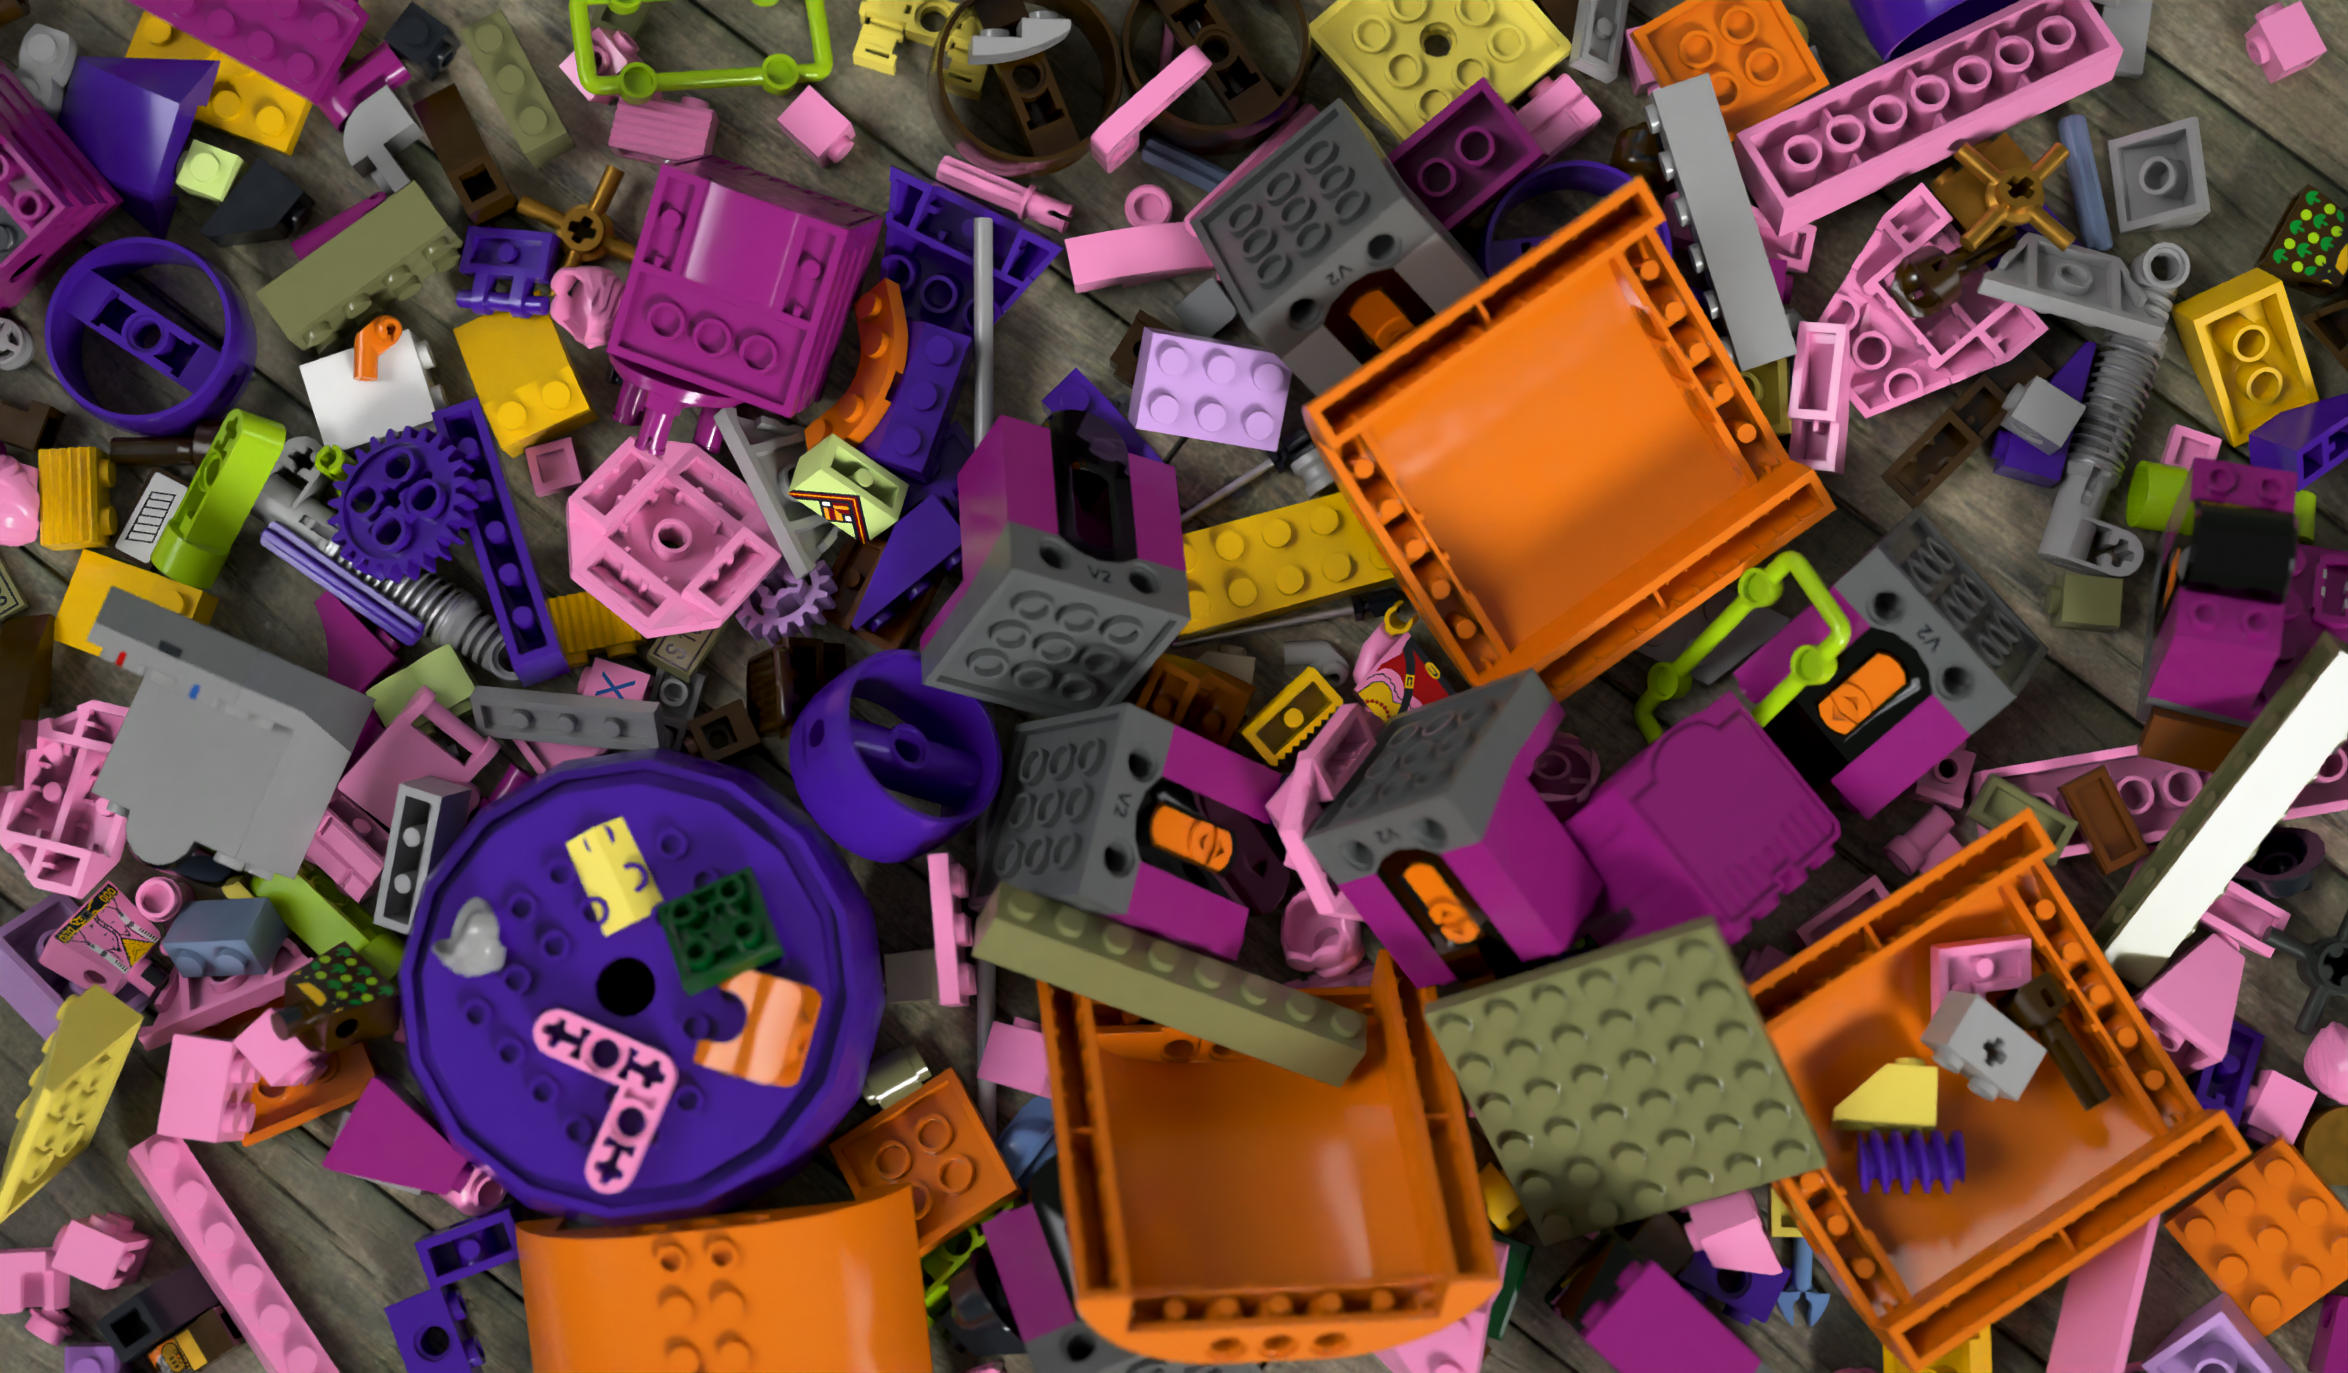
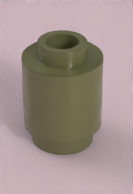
M915 1043L906 1048L899 1045L869 1063L862 1094L870 1107L879 1102L882 1109L885 1110L923 1087V1082L933 1077Z

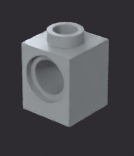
M2036 375L2025 386L2017 383L2002 404V408L2008 412L2000 425L2050 456L2062 447L2087 407Z

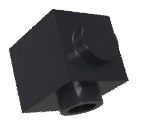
M411 1L383 37V40L399 58L432 82L441 71L451 64L457 50L461 46L447 26L413 1Z

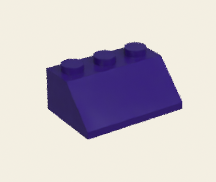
M907 320L908 350L903 374L895 372L885 400L892 403L874 431L856 449L888 471L928 484L974 359V343L969 336L927 322Z

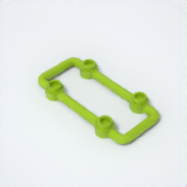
M569 0L568 9L578 78L581 85L586 91L594 95H620L624 101L632 105L646 104L652 99L655 92L762 86L771 95L783 96L789 94L794 89L796 83L821 81L833 69V55L824 0H805L814 63L797 64L790 56L777 53L767 57L762 66L655 73L649 65L633 62L627 64L621 70L620 75L598 76L588 5L606 4L611 11L621 15H628L637 11L642 2L673 0ZM751 0L754 4L762 7L773 6L779 2V0Z
M1786 551L1778 555L1766 568H1750L1746 570L1739 579L1738 597L1674 662H1658L1651 667L1647 677L1648 689L1638 698L1633 711L1634 720L1649 745L1664 734V731L1653 716V710L1662 701L1678 700L1685 696L1692 686L1691 672L1754 608L1771 607L1777 603L1784 593V582L1782 579L1789 572L1793 574L1831 632L1819 645H1803L1794 651L1790 661L1791 673L1750 712V715L1763 729L1806 685L1824 684L1831 679L1837 669L1836 656L1849 642L1851 635L1850 624L1839 605L1802 554L1795 551Z

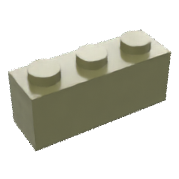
M501 9L458 31L524 155L535 169L577 147L516 32Z

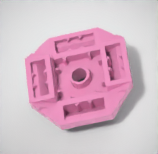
M629 436L568 498L566 520L570 578L647 639L719 628L779 564L782 551L749 486L700 447L691 443L667 441L665 454L653 455L648 453L650 446H646L645 451L637 449L634 443L638 437ZM660 541H672L675 544H677L679 548H668L664 546Z
M1359 703L1341 705L1308 748L1298 752L1295 769L1265 807L1287 850L1284 865L1298 872L1318 914L1365 922L1302 841L1329 801L1335 799L1377 745L1374 738L1384 726L1383 719L1372 712L1364 710L1365 707Z

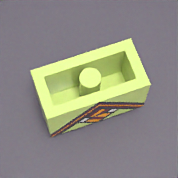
M832 433L799 458L787 494L861 543L866 544L898 521L909 484Z

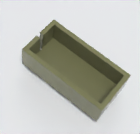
M414 180L256 292V295L291 342L312 358L318 355L326 356L336 351L344 343L343 337L357 327L362 329L375 318L382 316V309L396 299L402 301L417 293L422 287L421 281L435 271L442 273L455 266L461 259L460 254L463 252L465 243L437 204Z

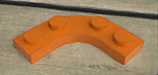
M884 278L853 304L860 337V360L857 372L848 390L837 403L804 429L807 451L832 433L856 449L874 431L892 402L885 400L895 372L903 374L908 350L907 320L899 284Z

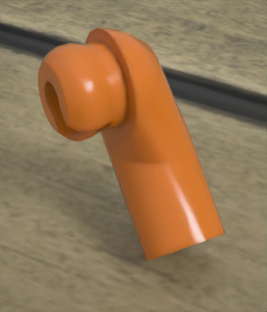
M388 315L379 316L356 334L354 339V380L366 382L378 380V357L393 346L402 335V324L396 317Z

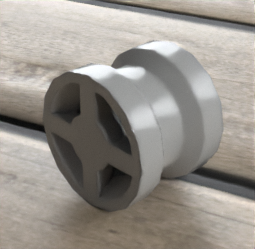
M1 317L0 369L8 372L19 371L27 367L33 360L36 351L35 341L31 333L17 325L12 320Z
M1316 448L1304 454L1290 465L1294 474L1302 476L1305 481V493L1309 499H1314L1337 486Z

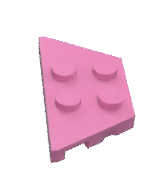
M285 938L266 974L183 977L174 965L169 975L168 984L161 990L154 1003L159 1014L153 1026L141 1027L138 1039L148 1052L172 1042L174 1034H191L208 1026H216L225 1019L252 1008L262 1007L271 1000L283 996L287 977L314 959L312 957L308 959L289 938Z

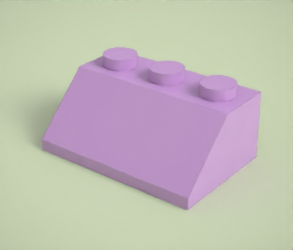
M53 893L0 927V995L45 1041L57 1029L59 1021L55 1016L63 1002L72 994L79 997L86 991V989L38 962L50 936L79 909L78 905L69 896ZM127 982L115 997L138 1013H141L159 995L161 990L159 989L149 998L130 982Z
M2226 1291L2186 1317L2142 1361V1366L2148 1373H2294Z

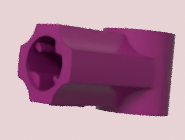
M384 41L345 71L339 69L317 106L336 131L342 134L344 133L347 120L359 104L385 85H388L394 91L412 76Z

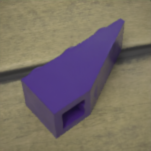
M934 493L931 494L895 524L852 622L855 630L865 632L871 628L873 632L879 631L896 617L897 614L893 609L907 597L911 602L916 601L934 586V583L930 580L943 568L951 572L962 564L960 520L941 496Z

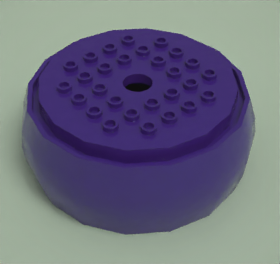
M663 747L562 761L481 808L423 882L397 973L408 1069L453 1149L532 1210L596 1227H621L731 1214L801 1174L860 1098L886 1004L874 909L835 841L820 828L811 815L753 771ZM623 817L663 901L657 903L652 908L650 916L605 937L601 926L608 920L609 907L599 897H588L566 843L596 826ZM604 825L612 844H614L615 837L612 830ZM584 836V845L586 849L590 853H592L587 843V840ZM638 863L623 865L625 870L636 868L642 873V882L634 889L636 893L643 890L649 881V874L646 868ZM748 866L753 868L785 954L750 970L814 987L822 996V1004L798 1083L792 1087H781L775 1084L766 1085L699 1065L693 1060L699 1040L727 1043L740 1036L747 1025L748 1012L740 996L731 991L721 989L718 985H714L689 997L683 988L656 907ZM477 897L487 900L493 908V915L497 919L499 928L497 938L500 944L505 947V960L499 970L490 971L481 976L467 977L461 973H454L452 969L444 965L432 950V946L438 940L451 939L453 926L462 907L469 900ZM592 902H598L603 907L604 913L599 921L591 904ZM626 957L640 959L648 965L655 976L656 991L651 1004L645 1011L632 1017H622L612 1013L605 1007L600 998L599 983L605 969L614 961ZM565 1010L573 1012L665 1052L673 1058L677 1065L678 1078L636 1176L631 1184L620 1192L610 1194L598 1192L591 1187L585 1171L587 1160L620 1086L549 1056L539 1049L535 1043L533 1032L540 1016L548 1011ZM563 1018L558 1025L549 1024L546 1032L553 1036L551 1045L556 1047L560 1041L575 1044L579 1048L573 1053V1056L580 1059L582 1045L592 1033V1030L585 1027L584 1037H578L565 1030L567 1021ZM605 1038L595 1044L592 1057L596 1065L607 1069L618 1062L620 1049L615 1041ZM632 1048L630 1062L620 1074V1077L628 1079V1071L634 1070L647 1077L645 1086L651 1088L656 1082L664 1083L666 1075L660 1071L662 1062L656 1059L653 1065H642L633 1061L639 1054V1051ZM627 1107L619 1115V1129L626 1136H638L646 1126L644 1113L637 1107ZM611 1136L609 1137L607 1145L616 1146L617 1149L610 1161L599 1162L598 1169L604 1172L603 1182L608 1184L613 1178L623 1177L624 1171L617 1167L619 1158L623 1151H628L633 1156L636 1146L620 1144Z

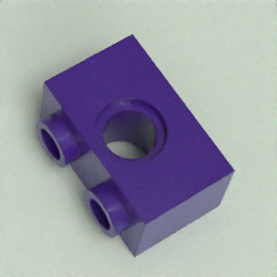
M516 1201L493 1209L485 1215L471 1217L424 1234L414 1243L431 1290L519 1258L515 1224L523 1221Z
M1703 1249L1695 1252L1690 1265L1683 1272L1674 1275V1277L1681 1280L1679 1286L1693 1298L1705 1303L1708 1295L1726 1304L1722 1311L1723 1314L1749 1326L1752 1318L1766 1324L1792 1270L1781 1265L1783 1272L1776 1275L1739 1271L1740 1280L1737 1286L1731 1290L1724 1291L1718 1286L1716 1279L1720 1268L1713 1267Z
M450 1283L433 1290L429 1289L384 1308L408 1373H484L481 1367L482 1364L486 1363L484 1350L476 1336L470 1337L464 1322V1318L468 1317L466 1302L458 1289L452 1290ZM434 1326H439L448 1333L449 1346L444 1353L435 1351L429 1344V1333Z

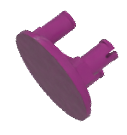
M609 353V361L623 379L612 418L625 425L641 426L638 438L634 443L637 449L645 451L646 446H650L648 453L664 455L674 416H679L681 410L688 407H702L691 444H696L706 453L719 454L723 435L713 416L722 408H736V406L744 403V401Z

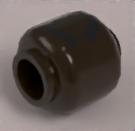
M1641 122L1637 126L1623 129L1616 138L1609 166L1619 169L1632 178L1641 176L1651 193L1663 189L1668 183L1662 172L1658 153L1665 151L1659 132L1651 134L1647 122Z

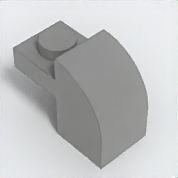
M385 85L359 104L351 113L344 129V151L349 163L362 178L370 174L380 189L389 197L412 182L394 156L425 134L388 85Z

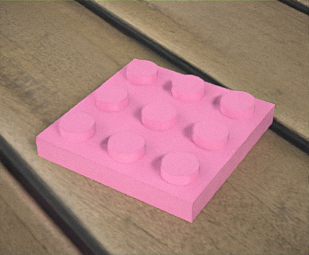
M949 853L928 854L940 1005L947 1007L969 1006V995H977V975L975 965L972 966V964L966 963L965 953L966 946H973L971 917L962 913L961 898L969 897L967 868L961 866Z

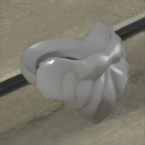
M477 897L469 900L462 907L456 918L451 939L438 940L432 946V950L442 963L456 974L461 973L467 977L481 976L490 971L501 969L504 964L505 947L500 944L497 938L499 928L490 903Z

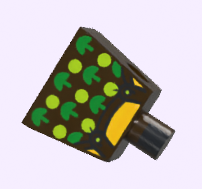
M2307 184L2291 198L2252 269L2258 267L2281 279L2284 286L2318 298H2326L2338 290L2343 281L2348 283V214L2315 187Z
M344 941L287 977L285 980L284 1009L271 1015V1026L276 1036L282 1041L289 1040L303 1033L321 1051L332 1052L399 1030L401 1007L399 990Z

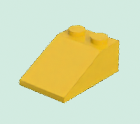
M2257 267L2173 305L2171 313L2183 349L2230 445L2234 448L2248 442L2249 434L2280 412L2320 401L2281 279Z
M540 290L533 292L535 296H543ZM550 310L545 316L533 314L529 319L512 317L510 312L494 311L492 315H483L453 329L481 406L501 449L511 458L525 453V448L547 443L599 419L558 327L550 315Z
M83 549L55 619L54 640L100 656L103 648L86 640L111 586H115L205 626H209L219 598L164 576Z

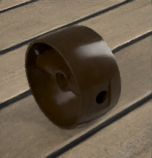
M963 0L944 22L931 51L927 69V92L930 107L946 140L963 158L973 165L996 175L1012 178L1047 176L1070 167L1091 150L1090 138L1092 134L1117 111L1123 85L1122 59L1117 39L1104 15L1090 0ZM1024 3L1048 8L1066 19H1071V22L1084 34L1096 53L1102 71L1104 86L1103 104L1098 122L1093 132L1080 142L1044 51L1022 59L993 64L999 77L1000 92L1010 104L1031 157L1016 156L999 151L973 135L955 113L949 101L943 79L945 45L951 34L960 24L973 15L979 31L984 29H1005L1009 31V37H1016L1017 26L1021 18H1029ZM1025 68L1033 72L1036 77V87L1026 90L1017 86L1013 80V71Z
M1133 0L1125 15L1120 36L1123 83L1129 100L1143 88L1131 62L1134 43L1144 22L1156 9L1184 51L1193 45H1197L1202 52L1211 46H1220L1228 52V57L1225 60L1212 62L1210 68L1200 79L1208 84L1235 124H1197L1181 119L1164 109L1147 126L1161 139L1198 155H1232L1260 145L1289 120L1300 104L1306 90L1311 63L1312 41L1308 20L1300 1L1264 0L1286 21L1294 36L1299 53L1300 63L1295 77L1285 93L1279 98L1212 0Z

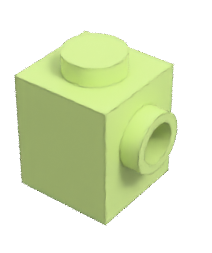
M193 139L189 151L185 150L178 160L176 184L190 196L219 207L251 167L238 155Z

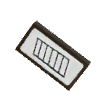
M154 465L108 550L155 573L157 567L152 563L150 555L168 520L173 518L190 483Z

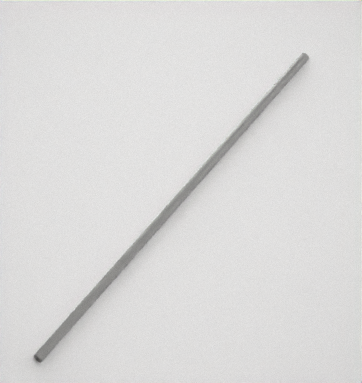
M987 217L974 218V451L994 425L993 219ZM981 700L995 725V703ZM995 797L976 819V871L993 812ZM976 911V927H977L978 918H979V916H980V914H981L980 912H977V911ZM977 958L978 1073L992 1023L996 1021V964ZM977 1078V1109L993 1138L997 1139V1083Z

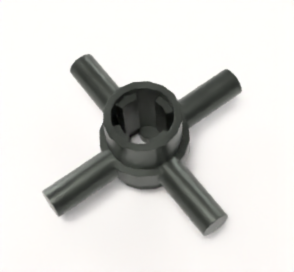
M2348 909L2335 937L2320 938L2308 944L2273 926H2269L2262 937V943L2297 959V973L2302 982L2311 988L2293 1028L2297 1032L2309 1037L2313 1036L2330 996L2348 993ZM2327 954L2338 959L2339 967H2336L2334 974L2332 967L2323 965Z

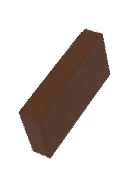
M2152 706L2137 745L2138 756L2214 773L2249 728Z
M2105 765L2098 766L2056 787L2072 819L2079 822L2077 828L2102 876L2150 853Z

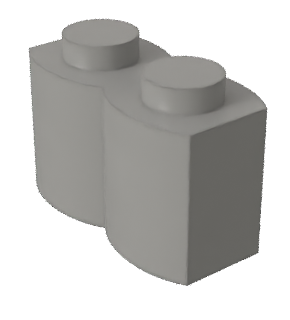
M36 23L23 39L19 52L20 67L13 74L57 123L77 56H86V50L68 33Z

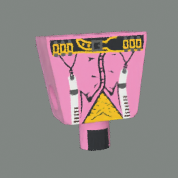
M109 880L50 936L38 960L44 967L86 990L96 983L114 996L127 982H130L151 998L169 977L168 973L149 960L162 938L160 931Z

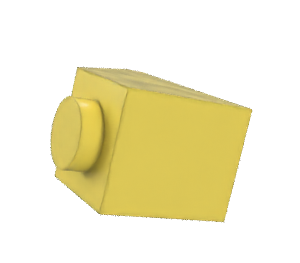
M1898 1058L1895 1060V1064H1885L1834 1108L1830 1118V1129L1870 1132L1872 1129H1878L1883 1134H1889L1892 1129H1898L1901 1135L1908 1136L1913 1129H1918L1923 1137H1929L1931 1131L1936 1128L1938 1067L1925 1066L1926 1062L1917 1058Z

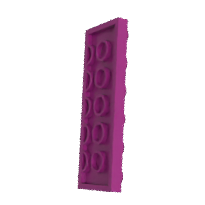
M125 0L316 106L370 18L358 4L359 0Z

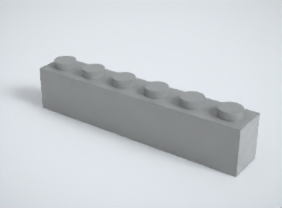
M1709 72L1652 91L1648 96L1650 105L1643 107L1644 115L1651 134L1658 132L1660 134L1665 150L1658 153L1661 169L1666 181L1671 179L1675 181L1679 198L1673 199L1674 209L1680 226L1689 225L1694 244L1688 246L1689 256L1696 274L1704 272L1709 290L1703 292V299L1710 319H1719L1724 337L1719 338L1739 373L1797 354V348Z

